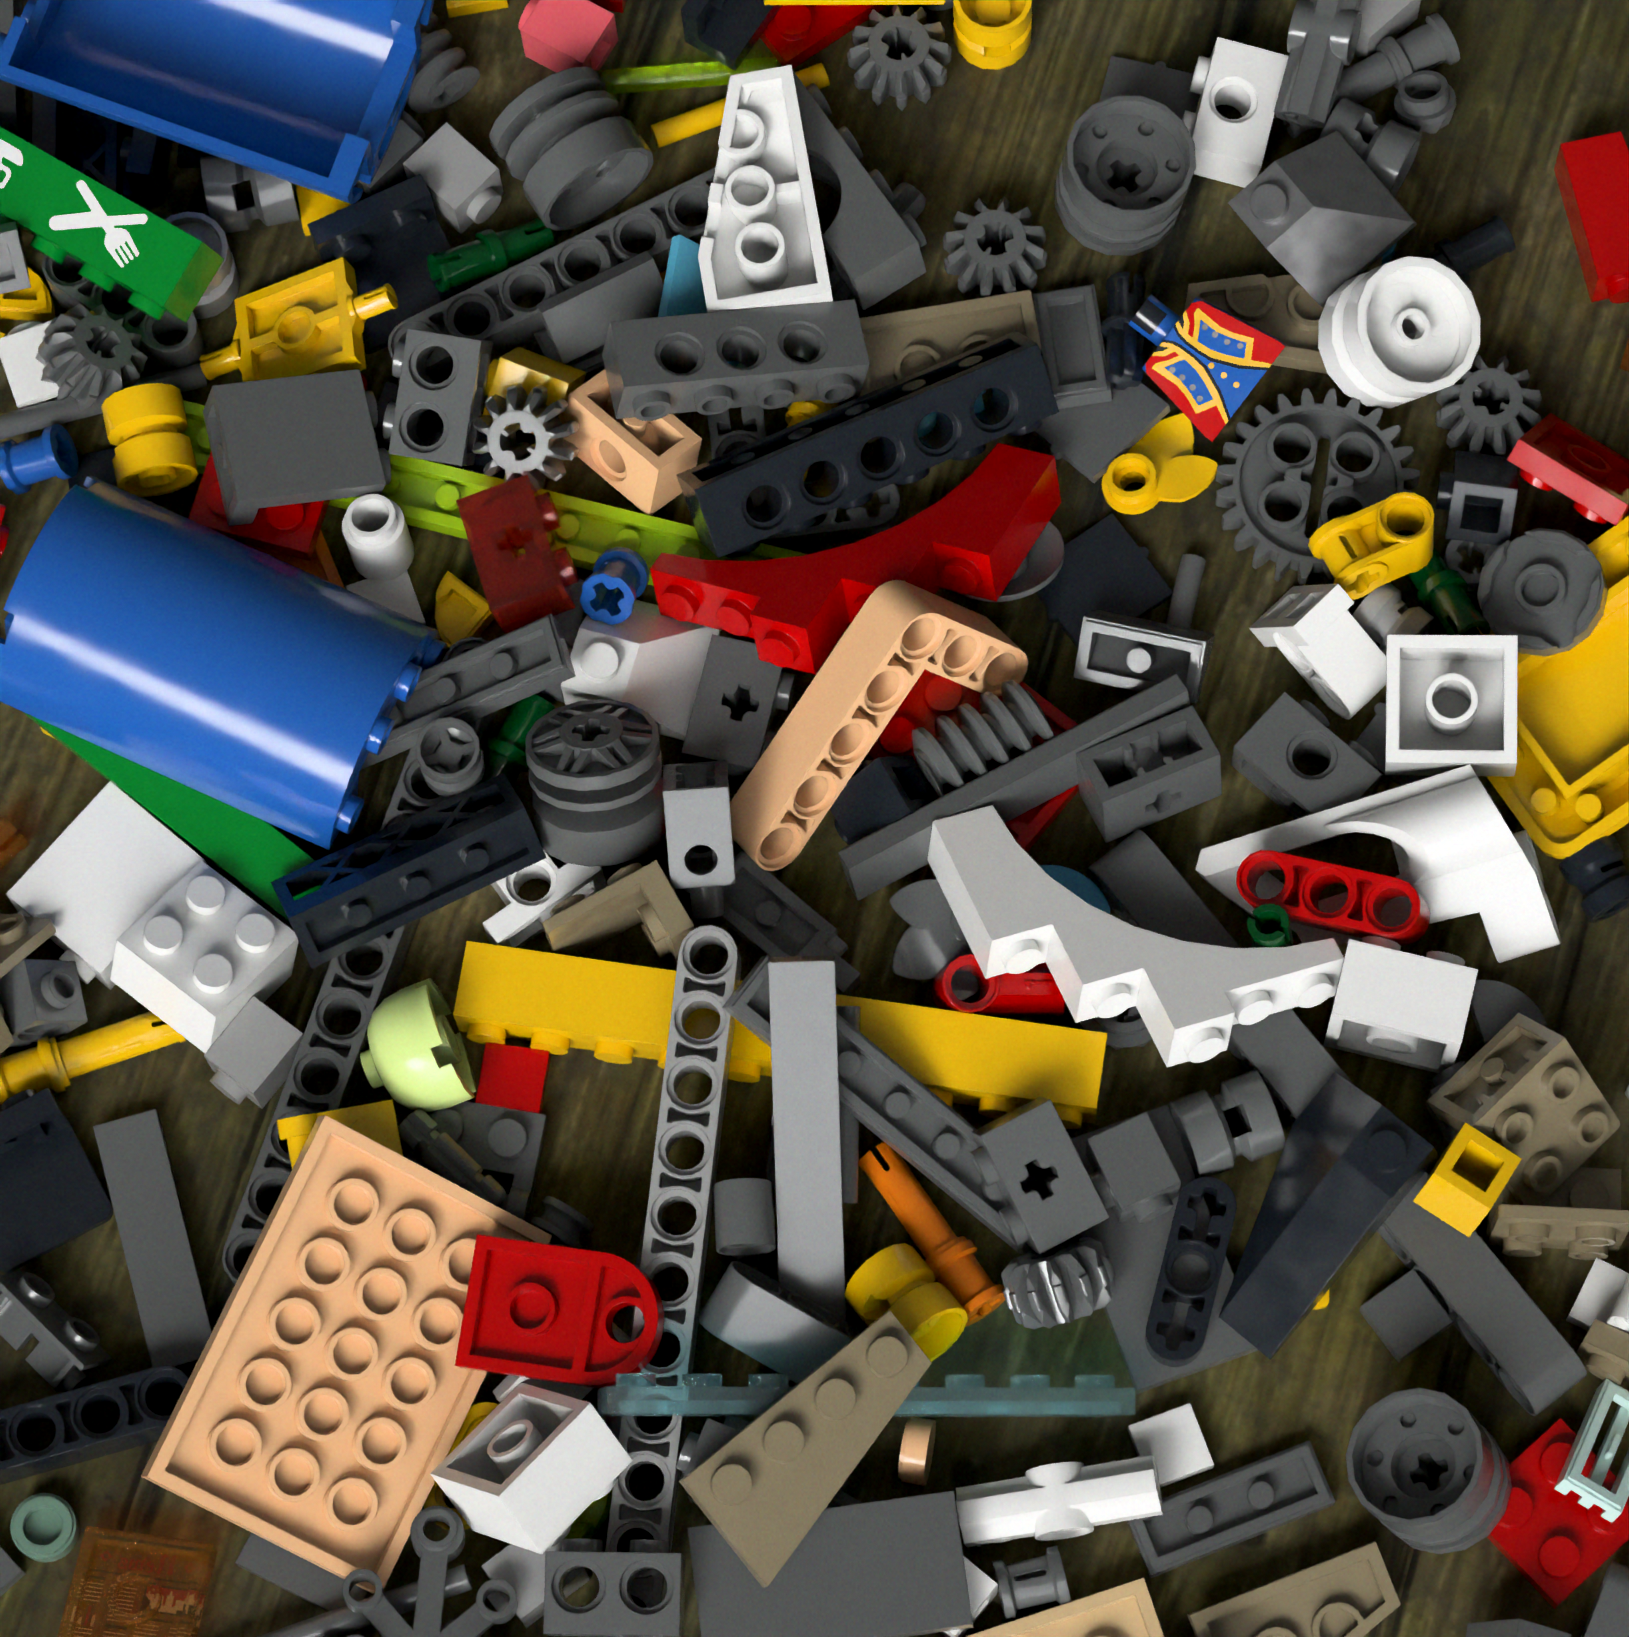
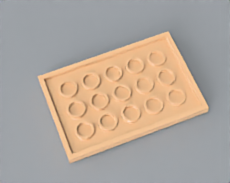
M326 1115L318 1116L141 1477L343 1579L358 1569L371 1570L379 1576L384 1589L410 1535L412 1522L421 1512L435 1483L430 1473L447 1457L487 1374L484 1371L455 1366L477 1234L549 1244L552 1235ZM359 1582L356 1584L372 1594L375 1593V1586L369 1582Z

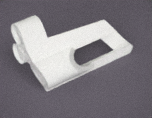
M1470 764L1201 849L1196 866V871L1207 883L1255 918L1252 913L1254 908L1240 895L1236 885L1237 871L1241 862L1250 854L1260 850L1285 853L1346 833L1375 834L1391 840L1400 875L1395 877L1409 882L1426 901L1430 911L1429 924L1480 912L1491 947L1499 963L1561 944L1555 916L1544 889L1540 865L1527 830L1512 834ZM1267 871L1259 878L1256 884L1257 896L1261 899L1275 897L1282 891L1284 884ZM1348 892L1319 900L1318 906L1320 911L1333 913L1340 910L1348 899ZM1396 897L1389 900L1381 911L1382 924L1387 927H1396L1403 924L1411 914L1412 904L1410 899ZM1290 922V928L1298 934L1302 944L1334 938L1336 944L1339 945L1348 943L1349 939L1356 941L1362 939Z

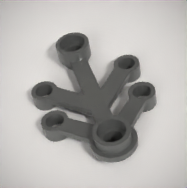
M432 1506L422 1510L414 1518L411 1525L410 1536L416 1554L421 1558L413 1630L384 1597L382 1582L373 1571L368 1569L355 1570L347 1575L342 1584V1594L347 1607L355 1613L363 1614L382 1637H479L494 1624H503L511 1620L518 1607L517 1596L513 1586L505 1580L492 1579L485 1582L479 1588L476 1603L441 1631L448 1562L456 1559L465 1545V1532L460 1517L456 1512L444 1506ZM438 1521L448 1525L450 1530L443 1540L431 1541L424 1535L427 1526L433 1522ZM359 1582H369L375 1586L376 1590L371 1599L359 1602L351 1597L352 1588ZM493 1592L505 1593L510 1599L508 1606L500 1612L490 1611L484 1605L488 1595ZM350 1635V1636H347V1637H364V1636H361V1635Z

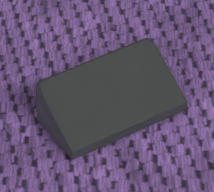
M1092 610L1083 617L1073 678L1141 692L1163 679L1177 674L1188 690L1190 702L1197 703L1215 635L1209 632L1127 615Z

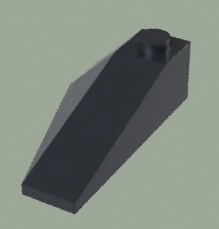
M1335 1072L1292 1125L1219 1318L1271 1360L1438 1158L1435 1147L1387 1108Z

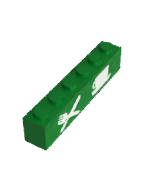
M0 127V224L15 221L17 229L20 227L34 235L29 244L32 248L61 265L67 255L81 262L83 266L78 274L105 291L111 293L117 283L133 292L127 302L150 317L160 321L164 313L167 312L186 323L224 261V258L199 239Z

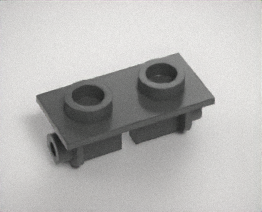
M24 1270L0 1275V1335L16 1351L22 1350L33 1336L39 1341L38 1345L25 1360L56 1392L63 1389L67 1392L82 1388L89 1379L83 1370L109 1364L113 1358L99 1345L100 1338L96 1331L83 1320L71 1317L53 1300L55 1298L53 1289L42 1278Z

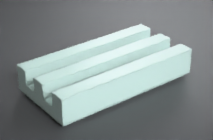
M1606 1378L1596 1389L1554 1489L1565 1496L1570 1490L1580 1495L1577 1503L1587 1509L1596 1504L1603 1509L1600 1516L1612 1523L1622 1513L1629 1497V1449L1611 1492L1602 1487V1484L1629 1422V1391ZM1614 1401L1619 1405L1587 1478L1581 1474L1610 1404Z

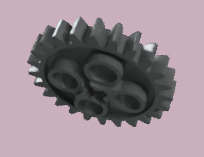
M1304 388L1300 405L1293 407L1283 393L1277 397L1276 414L1274 415L1261 405L1256 406L1254 411L1256 428L1247 423L1238 422L1235 436L1240 444L1225 442L1222 457L1230 464L1217 466L1216 482L1227 487L1216 491L1215 504L1218 507L1231 508L1222 515L1221 527L1223 530L1241 528L1234 540L1236 552L1251 546L1256 548L1252 560V567L1254 569L1272 560L1276 563L1275 581L1279 582L1285 577L1289 569L1298 571L1299 586L1307 585L1312 573H1320L1323 584H1333V575L1323 559L1320 560L1313 556L1308 547L1309 539L1304 533L1317 445L1321 438H1327L1330 441V450L1318 528L1329 522L1328 519L1337 513L1353 514L1385 500L1392 494L1400 492L1414 493L1409 491V489L1418 486L1420 470L1404 468L1412 462L1413 447L1403 446L1394 448L1399 440L1401 428L1399 425L1381 431L1379 428L1383 413L1381 408L1373 410L1364 417L1358 414L1360 400L1353 397L1345 408L1337 406L1335 389H1329L1323 404H1315L1309 388ZM1284 446H1294L1303 451L1306 458L1298 463H1287L1278 458L1275 452ZM1346 455H1355L1366 461L1369 467L1361 472H1349L1344 470L1337 461ZM1275 504H1285L1292 507L1298 516L1288 522H1279L1273 520L1266 510ZM1402 530L1395 533L1410 534L1411 531Z

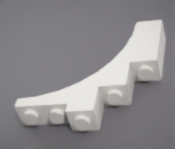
M993 805L935 820L932 823L927 860L985 979L1005 973H1024L1036 965L1046 962L1075 1023L1095 1017L1111 1018L1123 1013L1128 1008L1136 1006L1166 1067L1188 1061L1194 1063L1204 1062L1215 1057L1220 1052L1226 1051L1232 1025L1238 1023L1242 1025L1255 1024L1270 1014L1298 1006L1301 1008H1311L1335 996L1344 957L1334 938L1287 947L1230 948L1181 941L1124 922L1086 903L1054 880L1015 841Z

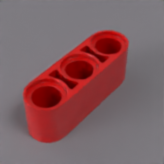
M1260 850L1250 854L1241 862L1237 871L1236 885L1239 893L1254 909L1263 904L1279 905L1286 911L1291 923L1359 938L1377 936L1406 946L1421 938L1425 934L1430 922V911L1426 901L1409 882L1396 877L1272 850ZM1270 870L1283 871L1285 874V885L1282 891L1270 899L1259 898L1256 893V884L1259 878ZM1334 883L1346 885L1348 888V899L1345 905L1333 913L1320 911L1318 901L1321 892L1327 886ZM1396 897L1410 899L1412 904L1411 914L1403 924L1396 927H1387L1382 924L1381 911L1389 900Z

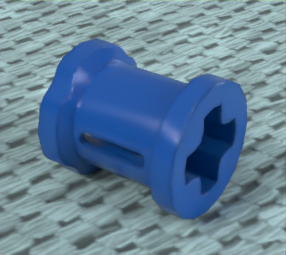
M54 424L44 428L42 435L20 443L12 439L0 443V476L6 487L16 495L30 491L34 483L55 476L66 480L76 476L78 472L79 460L77 450L71 436L62 425Z
M624 547L610 548L599 555L593 567V573L586 578L582 585L580 603L584 612L591 619L602 621L608 625L622 623L630 617L634 609L635 599L644 592L649 582V569L646 561L637 552Z

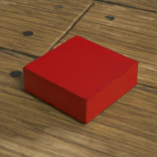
M486 1042L475 1103L541 1114L551 1060L550 1051Z

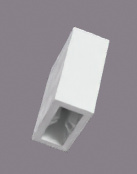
M110 781L6 895L19 914L28 917L51 919L56 932L50 939L65 951L59 960L75 961L81 981L88 984L96 977L111 990L116 985L110 980L116 940L201 860L204 863L206 862Z

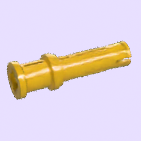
M151 1011L57 1042L55 1037L48 1038V1036L39 1038L37 1046L0 1058V1104L2 1105L13 1095L28 1089H35L38 1093L48 1087L56 1093H60L66 1090L65 1087L71 1085V1078L177 1042H185L186 1038Z

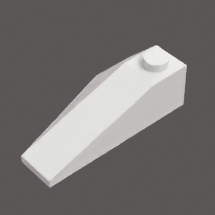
M792 65L730 75L718 141L717 163L708 197L707 219L698 253L707 313L833 301Z

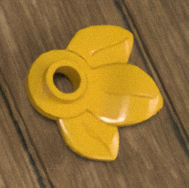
M1184 413L1159 421L1126 454L1117 457L1111 462L1102 478L1103 495L1110 507L1123 514H1140L1152 509L1159 501L1185 502L1199 495L1211 484L1216 476L1218 464L1210 458L1193 455L1194 432L1191 421ZM1139 482L1144 484L1139 490L1124 491V488L1130 483Z

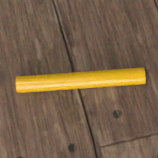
M822 63L795 72L805 87L812 83L819 89L830 86L828 75ZM726 98L650 125L657 147L661 148L721 126Z

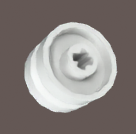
M1406 256L1345 281L1328 297L1318 322V349L1327 374L1344 394L1351 398L1359 399L1360 403L1366 406L1393 408L1454 385L1471 368L1480 346L1481 318L1472 292L1455 271L1431 258Z

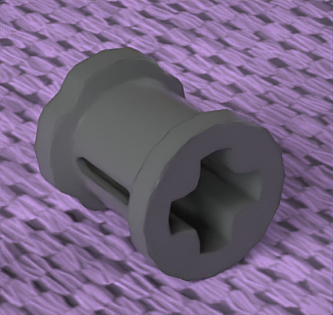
M1057 1546L1047 1548L1044 1556L1007 1565L1002 1559L992 1561L995 1581L998 1584V1594L1006 1620L1016 1618L1017 1610L1055 1601L1059 1605L1071 1602Z

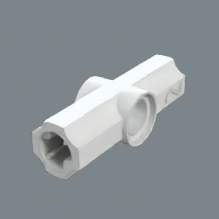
M1153 1455L1138 1456L1120 1461L1114 1460L1090 1466H1084V1463L1081 1462L1052 1463L1027 1470L1025 1477L956 1488L959 1525L966 1547L1002 1543L1035 1536L1036 1540L1042 1541L1068 1539L1093 1532L1094 1526L1163 1515L1161 1488Z

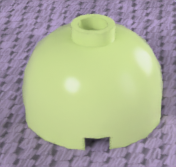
M431 978L405 987L382 1001L372 1013L367 1027L370 1049L360 1053L364 1072L374 1089L384 1085L398 1104L410 1110L420 1109L425 1112L449 1108L475 1097L472 1093L476 1092L474 1073L460 1032L454 1034L450 1023L445 1017L451 1014V1010L438 986Z

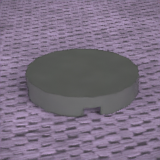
M1538 528L1524 532L1525 536L1517 537L1512 542L1507 540L1496 548L1481 571L1477 595L1483 617L1488 621L1489 627L1495 635H1518V652L1521 654L1546 657L1569 651L1591 635L1604 615L1608 588L1603 567L1585 542L1565 531Z

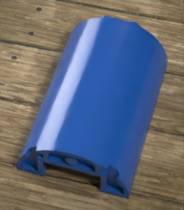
M28 0L21 17L14 16L8 33L0 32V80L354 204L361 198L363 189L354 186L358 181L371 184L398 126L423 51L420 49L422 42L419 23L428 26L434 0Z
M87 476L84 486L88 487V489L74 485L45 523L19 571L3 610L9 613L4 620L6 640L0 637V702L330 850L338 833L342 831L349 834L360 816L364 799L358 797L359 771L369 752L379 755L384 749L394 725V720L389 718L393 707L398 699L405 703L409 701L422 671L441 663L447 643L440 640L439 632L434 628L95 476Z

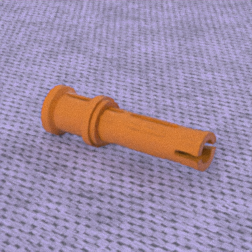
M885 1142L876 1146L880 1156L890 1168L888 1171H885L871 1150H869L859 1160V1167L865 1171L906 1229L915 1245L926 1258L925 1262L934 1272V1282L945 1285L966 1310L968 1320L965 1327L980 1321L996 1310L1005 1301L1002 1291L1005 1287L1002 1284L995 1285L975 1256L978 1248L974 1242L965 1236H956L949 1223L939 1212L900 1154Z

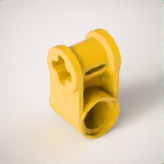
M1400 492L1392 494L1376 504L1353 514L1334 518L1323 524L1310 537L1308 547L1315 558L1324 560L1335 579L1333 584L1338 583L1352 600L1359 599L1384 584L1407 574L1418 572L1427 566L1433 556L1434 511L1431 504L1424 497L1416 493ZM1407 530L1412 531L1415 534L1409 536H1402L1396 534L1395 532Z

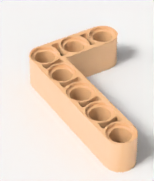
M892 580L877 587L868 597L731 800L733 840L763 870L775 871L792 863L800 854L924 670H928L980 693L990 691L998 697L1002 696L1001 686L1003 682L1012 679L1019 684L1023 680L1028 667L1026 654L986 616L905 581Z

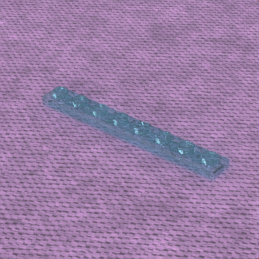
M616 1374V1386H606L598 1389V1414L600 1416L757 1417L793 1387H789L788 1374L748 1375V1387H722V1374H682V1386H656V1374ZM945 1375V1387H920L919 1380L893 1417H1124L1136 1415L1135 1388H1115L1114 1375L1075 1376V1388L1050 1387V1375H1011L1010 1387H985V1375Z

